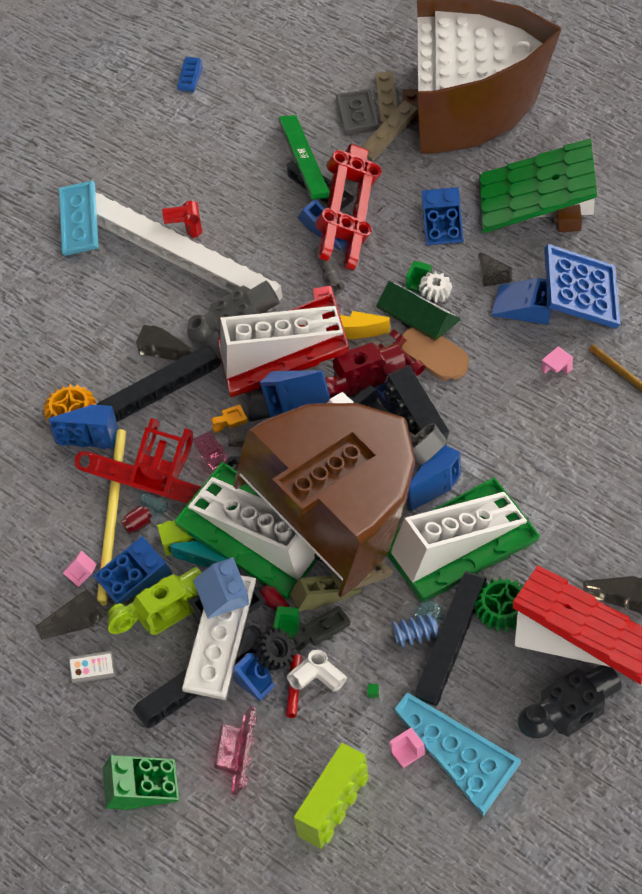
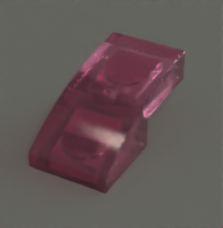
M211 430L193 439L196 448L212 470L217 468L222 462L225 463L226 459L229 458Z

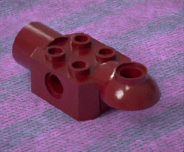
M371 342L349 350L342 356L335 357L332 361L335 370L334 377L325 378L330 399L342 392L348 397L358 394L370 385L373 387L379 386L385 382L389 374L405 368L406 361L400 346L395 343L380 349Z

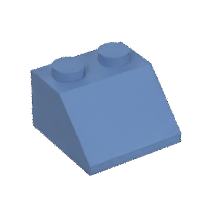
M233 557L212 564L193 580L208 619L249 605L248 593Z

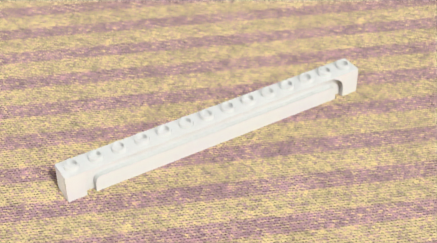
M96 193L97 225L230 293L243 285L252 289L267 280L274 289L279 301L282 299L281 285L276 281H271L262 274L255 273L246 266H241L232 259H227L216 251H211L202 244H197L188 237L182 236L174 230L168 229L160 223L154 222L146 216L140 215L132 209L126 208L118 202Z

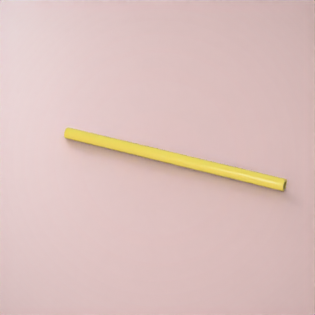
M122 429L116 431L113 455L114 460L123 462L126 431ZM112 480L110 481L100 569L112 560L120 483ZM98 584L96 604L105 606L107 605L108 593Z

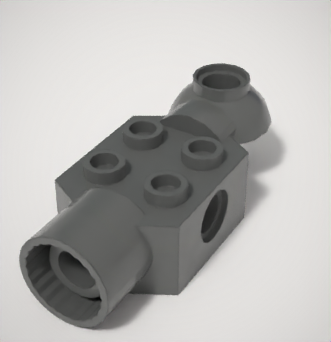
M267 280L252 289L243 285L212 303L207 314L192 316L187 323L188 338L194 343L204 342L212 336L215 330L221 335L222 317L266 313L269 309L280 304V301Z

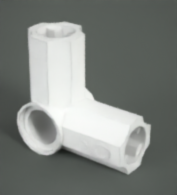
M313 650L305 661L287 675V680L295 690H301L313 679L318 678L333 692H337L342 688L347 677L327 661L328 658L325 652Z

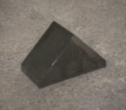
M481 252L478 254V268L483 287L510 283L512 281V267Z

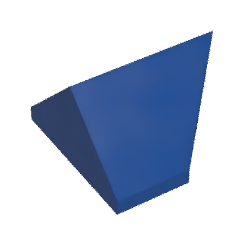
M247 653L233 667L236 684L261 701L275 685L272 682L268 668L264 669L262 667L263 663L258 664L259 657L255 658V653Z

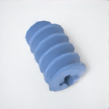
M429 613L425 614V620L420 615L417 616L416 622L410 617L408 625L403 619L400 620L399 626L395 621L391 624L395 644L397 646L399 642L403 648L405 647L406 640L412 646L414 645L415 638L421 644L423 636L429 642L432 634L436 639L439 635L435 615H433L432 619Z

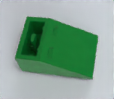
M110 755L102 768L106 809L130 810L179 801L175 759Z

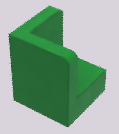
M414 260L406 275V288L419 292L422 277L426 276L428 272L432 274V265Z
M278 606L273 629L284 630L283 634L286 632L289 634L288 639H293L298 634L301 620L299 608Z

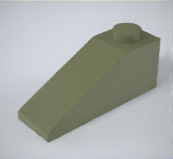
M332 576L299 578L290 595L296 608H299V611L327 606L359 594L362 590L360 587L353 589L340 598L338 595L340 589L331 578Z

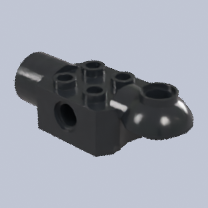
M599 665L589 672L576 668L541 691V703L529 705L520 712L517 719L520 731L531 738H543L548 736L555 727L558 733L568 737L604 714L605 699L622 689L620 678L615 670L608 666ZM538 717V718H540L541 720H539V721H534V720H532V718Z

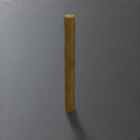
M596 345L590 346L589 351L642 392V382Z

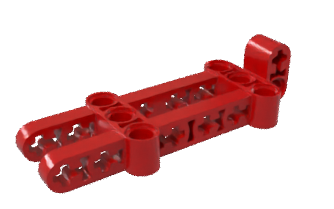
M350 143L345 152L336 150L326 164L327 169L333 173L327 208L322 211L315 225L322 232L318 259L324 261L330 259L334 240L337 237L348 241L344 268L354 271L359 260L361 244L366 241L372 232L371 225L365 220L371 186L380 177L382 169L378 164L367 160L368 149ZM345 179L358 183L352 216L340 212Z

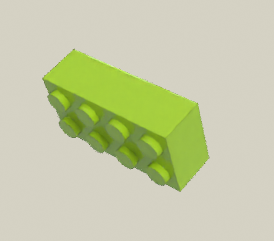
M344 743L340 744L294 816L298 837L320 849L323 848L325 843L331 841L334 835V828L337 824L340 825L343 822L346 809L349 805L352 806L355 803L358 790L368 782V765L365 754Z

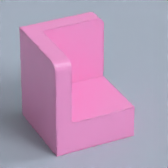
M559 346L542 359L543 373H547L550 369L556 373L560 370L569 373L573 368V357Z
M81 551L67 565L63 574L79 587L92 574L97 564Z
M409 728L389 742L390 753L402 768L425 755L424 743L412 728Z

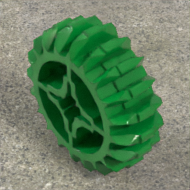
M501 576L498 581L492 578L490 584L484 582L481 594L478 595L474 605L476 616L480 618L482 625L487 624L488 629L495 627L496 632L500 628L504 629L505 633L508 631V628H512L515 631L518 611L513 608V601L524 584L519 585L518 579L511 582L510 577L507 580H503Z

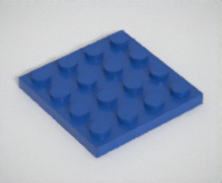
M547 244L544 248L548 308L617 329L621 323L615 265Z

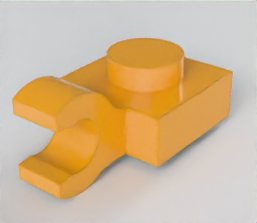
M241 405L222 410V416L212 418V429L214 433L222 431L225 426H228L230 430L247 424L248 420Z

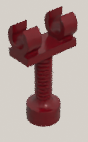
M395 329L389 333L396 340L393 344L397 343L400 348L407 341ZM381 343L378 345L380 349L385 347ZM401 349L406 364L410 365L416 377L421 375L426 365L420 360H413Z

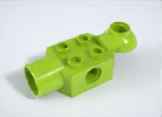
M194 567L181 576L172 574L162 578L152 587L142 590L131 604L127 606L121 603L114 605L107 613L109 617L107 622L108 631L111 634L126 632L139 620L146 631L156 636L191 615L188 601L198 596L193 580L202 572L198 567Z

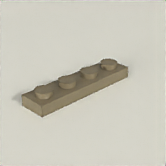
M393 71L375 73L381 125L397 109Z
M405 100L361 146L368 149L367 159L373 162L419 113L417 107Z

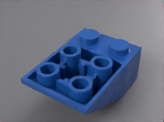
M459 187L422 190L421 198L426 245L464 242Z
M533 278L499 285L491 316L549 325L552 309L548 308L546 279Z
M323 370L271 371L260 382L270 418L305 404H322L330 400Z
M89 405L51 417L48 420L56 444L114 449L116 431L119 429L112 406Z
M444 445L426 463L419 465L416 475L411 480L408 493L409 511L417 509L453 488L461 476L460 451Z
M141 536L93 576L115 603L120 604L137 596L142 590L152 587L162 578L168 577L173 573L161 556Z

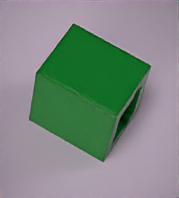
M368 684V698H379V684Z

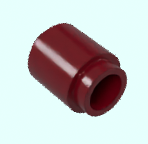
M139 505L124 515L120 522L128 534L136 533L151 523L150 518L152 515L146 506L142 508Z

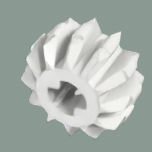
M436 271L433 274L428 272L426 276L422 277L419 292H421L423 298H427L429 301L433 300L436 304L438 300L443 303L445 298L450 296L452 283H450L449 277H444V273L439 275Z

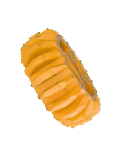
M70 384L69 387L65 388L62 385V389L58 390L55 388V393H49V398L45 399V405H43L44 417L49 424V418L89 405H96V400L85 387L81 388L78 384L73 387Z

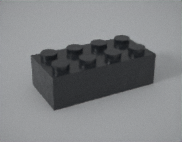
M410 365L389 374L385 397L389 404H393L395 414L406 419L409 432L416 435L425 426L433 423L447 440L449 430Z

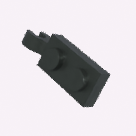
M337 606L303 625L304 632L293 637L294 645L298 651L304 649L309 642H312L315 646L349 627L351 621L340 606Z

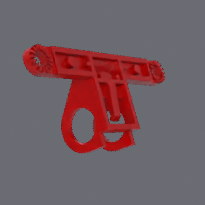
M150 418L148 427H145L134 465L88 451L79 452L74 460L76 468L80 471L187 504L202 487L178 479L192 447L193 430L185 428L182 437L158 431L160 422L154 418ZM150 433H153L151 442L147 448ZM156 435L179 441L173 462L163 460L167 441L160 440L154 457L150 456ZM186 440H187L186 448H185L184 454H183V456H182V458H181L182 450H183L184 444H185V442H186ZM86 455L89 457L90 463L88 466L83 467L80 460Z

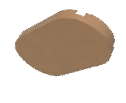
M414 328L408 329L402 335L407 341L402 345L401 349L413 360L423 362L426 365L425 370L435 377L447 381L448 379L457 380L467 373L469 367L467 353L443 336L435 341Z

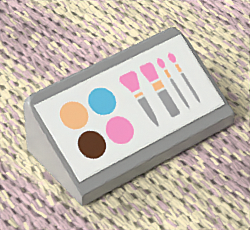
M111 651L69 657L72 684L115 677L114 657Z

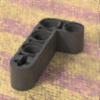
M433 423L425 426L416 435L409 432L416 465L426 463L447 442L446 438Z

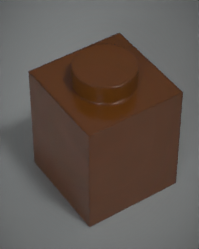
M572 205L557 210V214H554V225H558L559 232L581 231L582 216L580 205Z

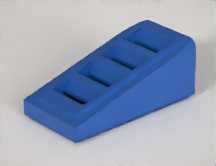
M185 57L177 86L178 90L195 91L203 69L200 58Z

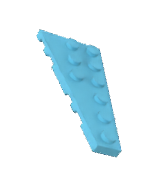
M407 692L396 706L395 714L408 729L412 728L424 743L425 749L484 817L520 766L521 759Z

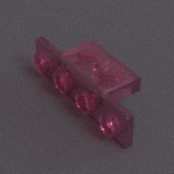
M251 706L245 712L242 729L225 724L220 728L214 768L235 774L232 789L233 795H237L242 789H245L248 782L246 770L251 762L249 750L254 742L252 731L257 723L255 706Z

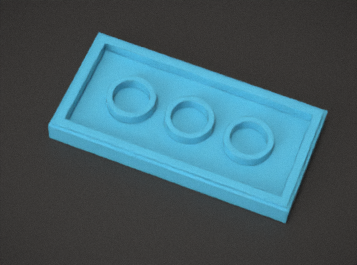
M92 180L59 188L62 254L67 256L99 249L95 183Z

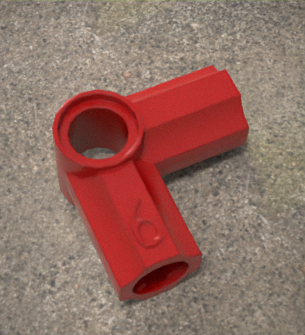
M186 201L182 206L162 209L164 224L184 222L187 235L192 238L199 237L203 233L197 202Z

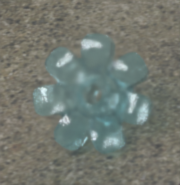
M429 600L427 603L422 601L419 603V609L416 610V617L420 615L425 620V614L429 613L432 619L433 615H435L437 620H441L443 617V613H441L442 606L440 604L435 605L434 600Z

